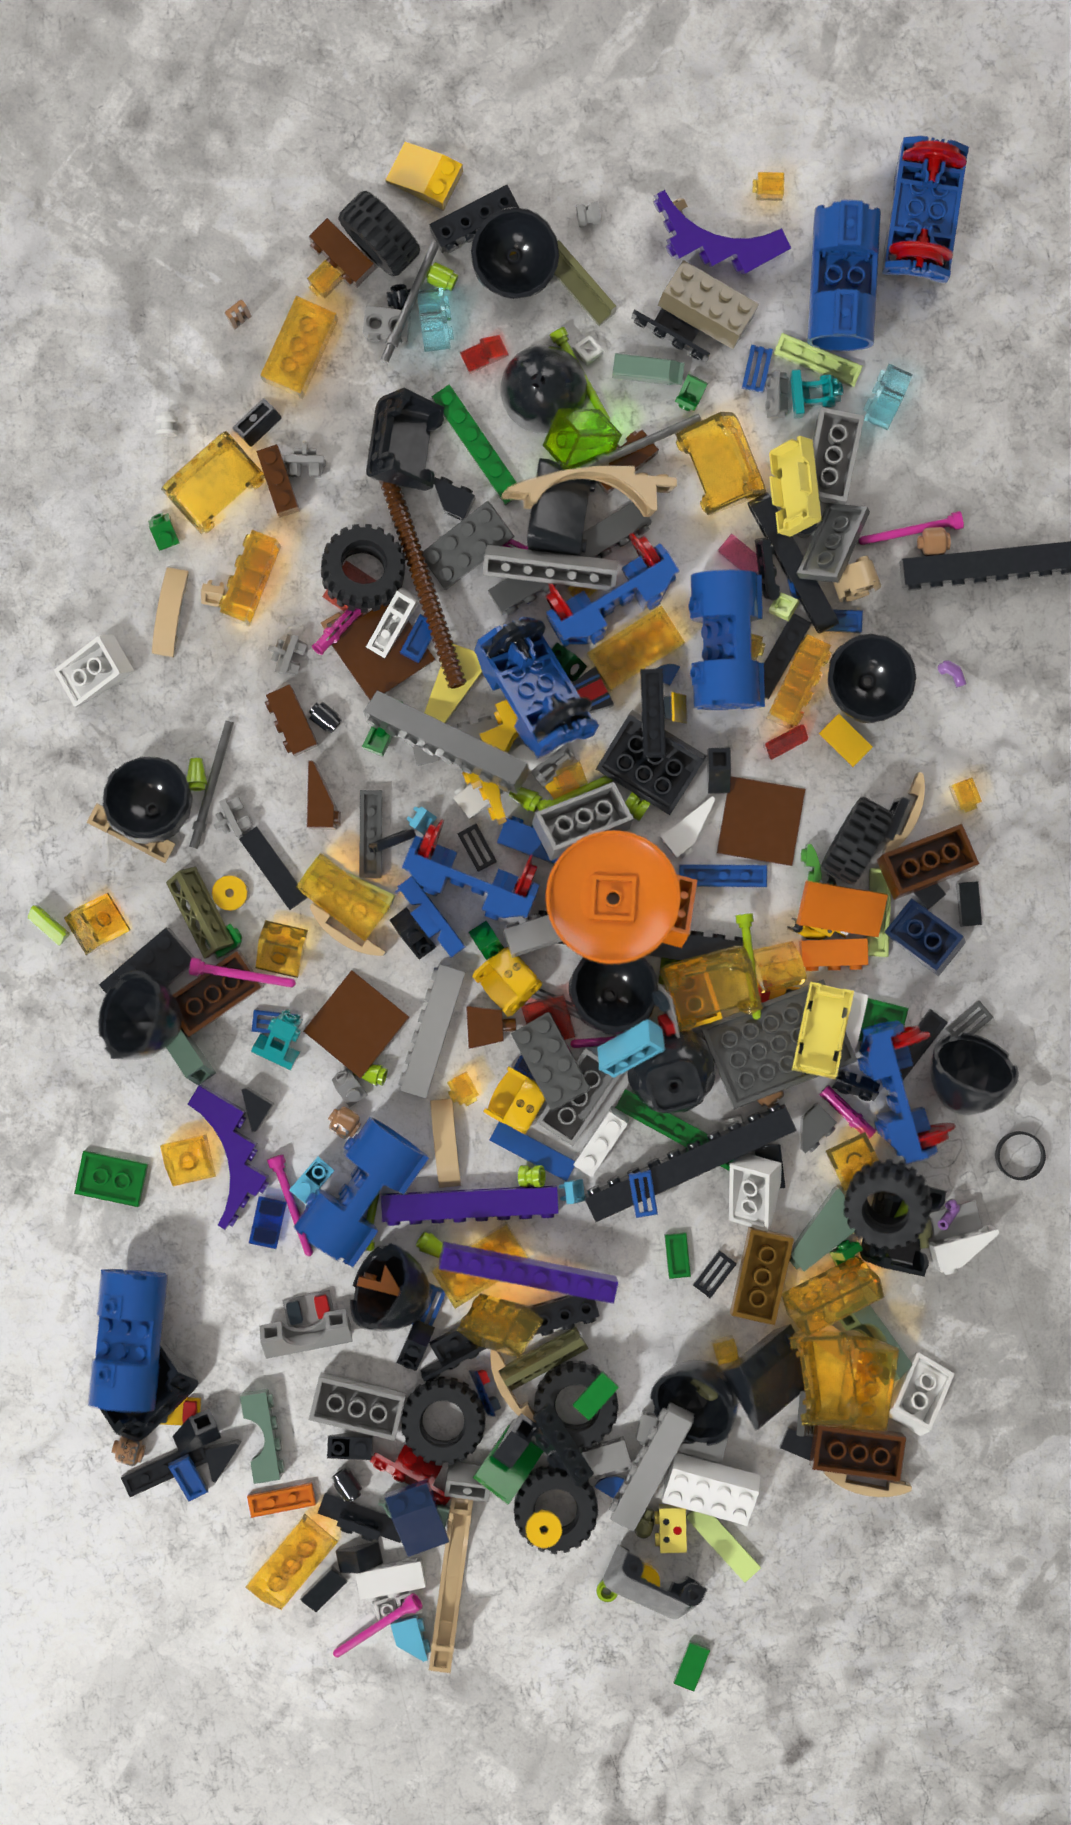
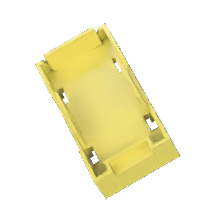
M798 436L797 440L790 439L769 453L771 473L775 476H770L772 505L781 507V510L776 512L777 531L779 534L789 537L822 521L813 440Z
M810 982L792 1070L836 1079L854 991ZM809 1001H813L811 1011L807 1009ZM843 1008L847 1009L846 1017L842 1018ZM800 1044H804L802 1054L798 1053ZM835 1051L838 1052L837 1062L833 1061Z

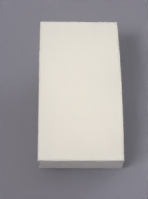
M408 1591L401 1593L397 1597L389 1598L387 1596L372 1601L377 1621L402 1606L405 1598L412 1593ZM422 1609L419 1610L418 1612L414 1613V1614H413V1613H410V1614L406 1613L405 1615H403V1616L400 1617V1618L403 1619V1618H406V1617H409V1616H412V1615L421 1613V1612H422Z

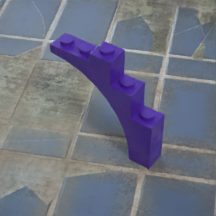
M665 190L654 195V206L658 213L662 212L665 218L663 223L668 233L672 232L673 234L672 237L666 240L668 244L666 249L670 257H674L675 260L699 248L701 251L699 257L704 265L707 264L708 267H712L732 256L734 269L737 272L740 271L742 275L791 249L782 228L753 238H730L716 235L700 228L687 219L673 204Z
M201 1084L198 1085L188 1105L200 1113L213 1127L222 1142L228 1159L230 1173L229 1195L225 1211L217 1225L226 1230L228 1226L233 1227L239 1218L236 1214L239 1208H244L250 1199L248 1193L253 1196H257L259 1192L261 1194L264 1193L269 1185V1182L266 1181L269 1175L247 1163L248 1160L252 1161L258 1150L255 1147L258 1143L235 1130L236 1128L241 1129L247 1118L244 1116L246 1111Z

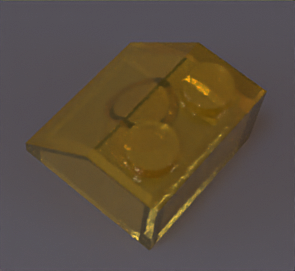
M109 893L75 908L64 917L85 955L104 947L130 931L129 926Z
M265 920L259 937L255 968L298 978L305 952L308 930Z
M793 941L753 950L756 976L761 993L800 985L806 981L807 976L802 957Z
M866 1132L825 1151L834 1175L843 1191L848 1189L850 1181H852L857 1171H861L864 1165L870 1164L872 1166L873 1161L879 1160Z
M207 1134L160 1145L164 1165L172 1186L216 1177Z

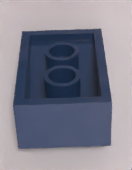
M912 898L884 932L938 977L966 943L963 935Z
M428 1478L386 1493L385 1500L408 1557L450 1542Z

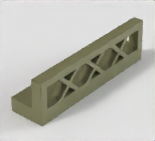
M558 240L559 262L554 275L595 323L601 326L616 313V305L561 241Z
M196 866L179 870L166 884L203 958L206 959L216 951L230 947L234 941ZM177 881L179 882V884H180V886H181V890H180V891L178 890V888H177V886H176V884H175V882H177ZM186 900H187V901L189 902V904H190V911L188 910V908H187V906H186ZM196 920L200 924V930L196 926ZM206 939L208 940L211 946L209 950L205 944Z
M574 1327L506 1364V1367L499 1371L504 1383L512 1391L553 1369L555 1366L586 1351L588 1346L577 1327Z

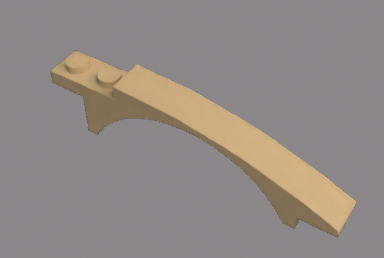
M593 466L558 471L525 480L508 487L502 494V499L524 500V509H531L542 493L552 486L567 480L590 479L603 482L618 489L637 506L643 517H650L657 511V492L670 493L677 486V478L669 477L667 474L648 476L647 473L635 474V466Z
M451 1497L447 1535L450 1542L445 1544L428 1671L451 1673L473 1500Z

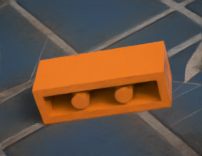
M677 875L680 887L679 912L674 927L662 943L682 948L690 933L697 880Z
M868 939L799 941L800 967H805L806 971H819V966H827L828 970H841V966H849V970H862L863 965H868Z

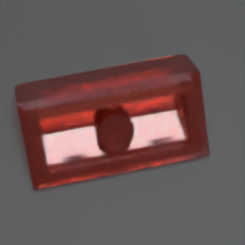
M800 724L764 744L763 748L770 760L808 740L804 724Z

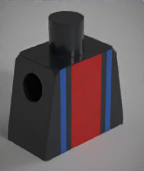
M596 667L590 669L572 683L580 697H587L591 700L590 714L614 706Z

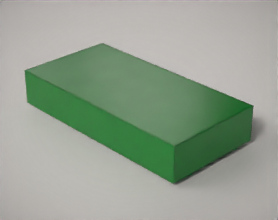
M687 1233L664 1234L669 1279L691 1277Z
M602 1371L572 1405L590 1420L619 1386Z
M689 1641L673 1683L694 1692L710 1649Z

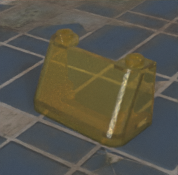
M720 411L675 433L678 449L681 452L690 454L705 494L702 495L700 505L707 515H713L766 493L763 479L741 424L733 412Z
M224 431L162 486L161 490L194 528L202 534L203 532H210L215 527V517L247 488H254L255 490L264 483L263 479L265 476L227 431Z
M734 946L671 963L660 969L664 989L672 997L679 1032L692 1030L696 1025V1018L736 1007L745 1014H753L757 1010L763 1009L753 964L746 948L743 946Z
M814 1329L799 1330L790 1337L791 1349H798L796 1357L801 1359L806 1398L803 1400V1405H806V1413L801 1414L802 1426L854 1424L858 1417L861 1416V1405L857 1402L850 1352L852 1349L851 1337H848L846 1332Z

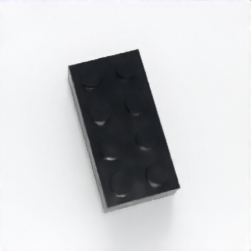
M165 928L103 980L99 986L107 993L110 987H114L121 980V975L129 971L138 970L155 977L168 987L189 969L191 959L195 957L170 928Z

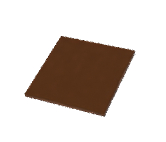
M382 604L380 610H371L353 622L339 636V641L331 645L369 700L372 699L376 691L384 694L436 660L428 648L419 663L400 654L413 628L409 621L386 658L366 647L389 605L385 607Z
M731 776L730 793L726 795L717 853L792 866L805 789Z
M351 970L303 1032L361 1079L410 1017Z

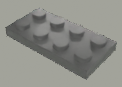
M486 501L425 549L422 557H425V563H427L428 568L442 587L447 590L484 561L487 545L504 546L515 536L492 504Z
M827 504L821 518L822 521L819 522L797 571L800 579L840 582L870 514L868 507Z
M550 1012L511 1033L551 1111L560 1108L591 1090Z

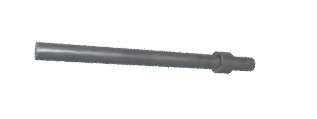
M431 242L392 334H389L387 337L386 347L380 359L384 363H389L394 349L398 348L401 341L400 335L440 246L437 242Z
M699 414L691 416L606 455L604 453L595 457V460L581 465L580 468L609 466L610 462L700 423L702 419Z
M225 720L197 821L193 823L192 829L194 831L189 847L198 849L202 832L205 833L207 826L205 821L233 728V722Z

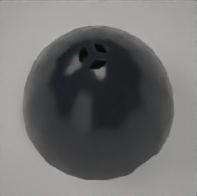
M536 345L517 353L508 363L502 376L500 395L509 417L522 428L536 433H551L570 425L583 409L587 396V381L579 362L570 353L562 348L551 345ZM534 374H538L536 379H531ZM542 376L545 378V384H542L540 381ZM537 383L539 388H534L532 384Z
M138 970L129 971L120 976L121 980L114 987L108 989L100 1008L98 1020L99 1036L103 1038L106 1045L104 1049L111 1056L126 1060L148 1058L163 1051L177 1038L182 1025V1014L171 990L147 973Z
M962 1033L961 1036L952 1037L950 1034H947L935 1044L930 1073L934 1090L945 1107L961 1115H973L993 1109L1008 1097L1018 1083L1017 1065L1013 1066L1008 1059L1009 1054L1003 1048L986 1038L969 1033Z
M392 1243L384 1247L378 1246L366 1257L356 1274L352 1285L355 1287L354 1300H350V1311L353 1321L359 1327L372 1331H395L418 1321L425 1314L431 1302V1287L421 1264L400 1246ZM386 1263L401 1290L399 1295L396 1296L357 1286L359 1275L364 1276V1273L367 1272L377 1275V1279L381 1280Z
M691 1360L679 1363L665 1372L654 1384L650 1395L657 1419L662 1408L667 1409L671 1402L694 1414L692 1425L683 1441L690 1444L695 1442L706 1443L707 1446H711L725 1440L730 1434L736 1419L738 1400L722 1373L724 1369L710 1361ZM692 1378L711 1387L719 1395L718 1398L709 1401L699 1395L696 1391L697 1387L690 1383Z

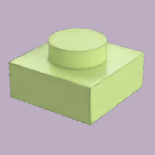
M780 592L779 598L771 604L769 613L789 621L799 605V600Z

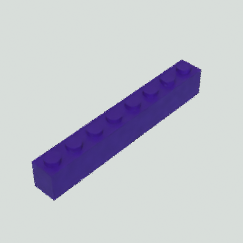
M557 1185L538 1188L530 1186L528 1188L509 1187L405 1192L404 1195L402 1193H385L381 1195L382 1222H387L388 1226L401 1225L400 1221H409L410 1225L423 1224L422 1220H431V1223L438 1224L444 1223V1219H453V1222L458 1223L466 1222V1218H475V1221H488V1217H497V1220H510V1216H519V1219H532V1215H541V1218H554V1214H559Z
M444 1241L439 1258V1269L613 1304L619 1283L614 1275Z

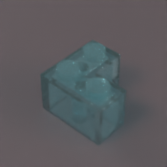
M443 288L420 290L417 299L424 351L451 349L450 340H454L452 326L448 327L447 321H451L448 296H444Z
M888 364L885 371L881 370L871 392L875 395L873 399L868 398L863 410L867 411L864 420L888 430L905 396L913 374L892 364Z

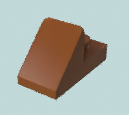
M386 1263L381 1280L377 1279V1275L367 1272L364 1273V1276L359 1275L357 1286L396 1296L399 1295L401 1290Z

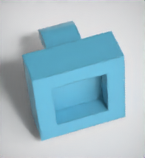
M414 807L413 810L417 812L413 819L407 817V820L410 822V826L425 835L430 824L433 825L437 817L423 807H420V809Z
M574 1179L559 1185V1188H564L566 1196L560 1197V1200L566 1201L567 1204L585 1201L583 1179Z

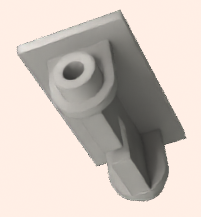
M780 370L767 374V400L765 403L767 418L775 415L779 418H785L786 413H788V397H781V393H788L789 377H787V373L780 372Z
M565 745L531 771V773L545 789L548 783L565 771L570 770L579 762Z

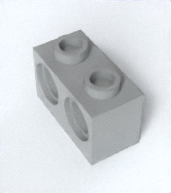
M366 305L363 326L364 337L375 342H379L380 339L387 340L388 335L392 334V326L396 324L402 310ZM409 315L400 335L401 341L399 344L408 342L411 315ZM378 320L382 324L380 328L372 329L370 327L371 322Z

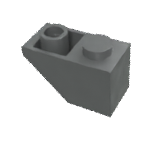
M815 1103L801 1117L800 1149L805 1154L808 1151L812 1153L820 1145L818 1141L824 1135L828 1137L836 1129L834 1125L837 1122L818 1103Z

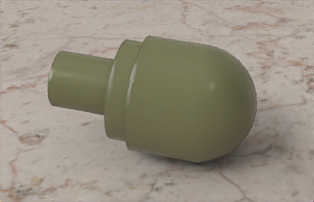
M928 1220L924 1232L919 1235L920 1249L929 1248V1238H932L933 1235L930 1220Z
M692 1378L690 1383L697 1387L696 1391L699 1395L709 1401L718 1398L719 1395L711 1387Z
M646 1508L635 1529V1533L639 1538H648L652 1533L654 1527V1519L652 1518L654 1510L652 1508Z

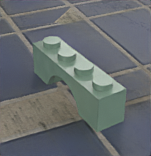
M862 1293L847 1299L836 1310L834 1314L846 1331H858L869 1340L874 1352L873 1368L885 1385L900 1379L913 1365Z
M268 1389L244 1392L240 1396L243 1419L256 1423L261 1428L265 1440L263 1450L253 1457L250 1462L253 1482L258 1484L280 1480L282 1473H285L284 1460L279 1458L278 1451H281L280 1438H276L275 1429H278L277 1417L272 1415V1408L274 1407L273 1394H269Z

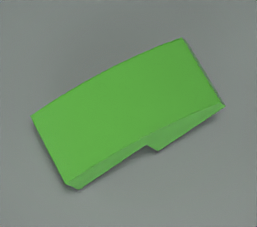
M807 844L805 849H801V862H804V867H812V871L808 872V881L819 882L822 880L819 859L813 845Z

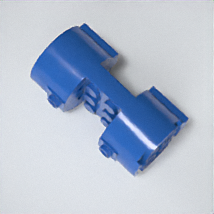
M840 200V202H832V205L825 208V205H819L814 209L807 343L812 347L831 351H856L867 349L874 345L881 210L878 207L872 210L869 209V204L863 203V201Z
M714 570L692 574L690 576L691 597L688 608L690 619L694 622L703 623L701 636L703 638L702 659L704 660L692 663L690 670L694 708L698 710H729L765 707L764 663L751 660V622L763 619L762 575H757L756 572L747 570Z
M369 1117L359 1133L354 1138L350 1137L343 1147L345 1149V1156L357 1166L351 1173V1181L348 1185L344 1184L339 1190V1198L321 1189H317L315 1193L311 1192L305 1201L307 1204L305 1211L294 1225V1229L300 1235L305 1233V1237L309 1240L308 1242L337 1261L343 1258V1263L348 1264L352 1268L378 1232L376 1226L371 1224L362 1215L382 1186L386 1185L404 1195L429 1159L427 1154L422 1152L413 1143L373 1117Z
M101 1269L97 1305L99 1325L96 1355L92 1359L88 1406L105 1410L130 1412L155 1410L162 1322L164 1320L168 1275L165 1273L142 1270Z

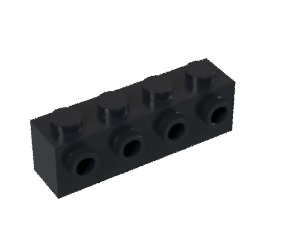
M505 185L429 224L430 231L435 241L440 245L439 249L441 252L447 251L451 253L458 249L459 245L465 241L467 243L472 242L477 229L485 219L499 210L508 207L519 208L510 188L508 185Z
M573 1295L562 1296L508 1312L514 1340L520 1339V1342L533 1339V1335L540 1333L541 1336L553 1334L554 1329L562 1327V1330L574 1328L575 1323L582 1321L584 1324L595 1322L596 1317H600L596 1300Z

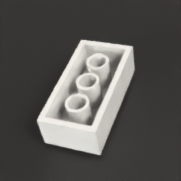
M676 1453L664 1483L662 1503L747 1526L759 1494L760 1475Z

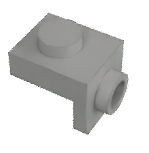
M348 1068L338 1072L332 1078L335 1089L349 1108L368 1096L353 1072Z

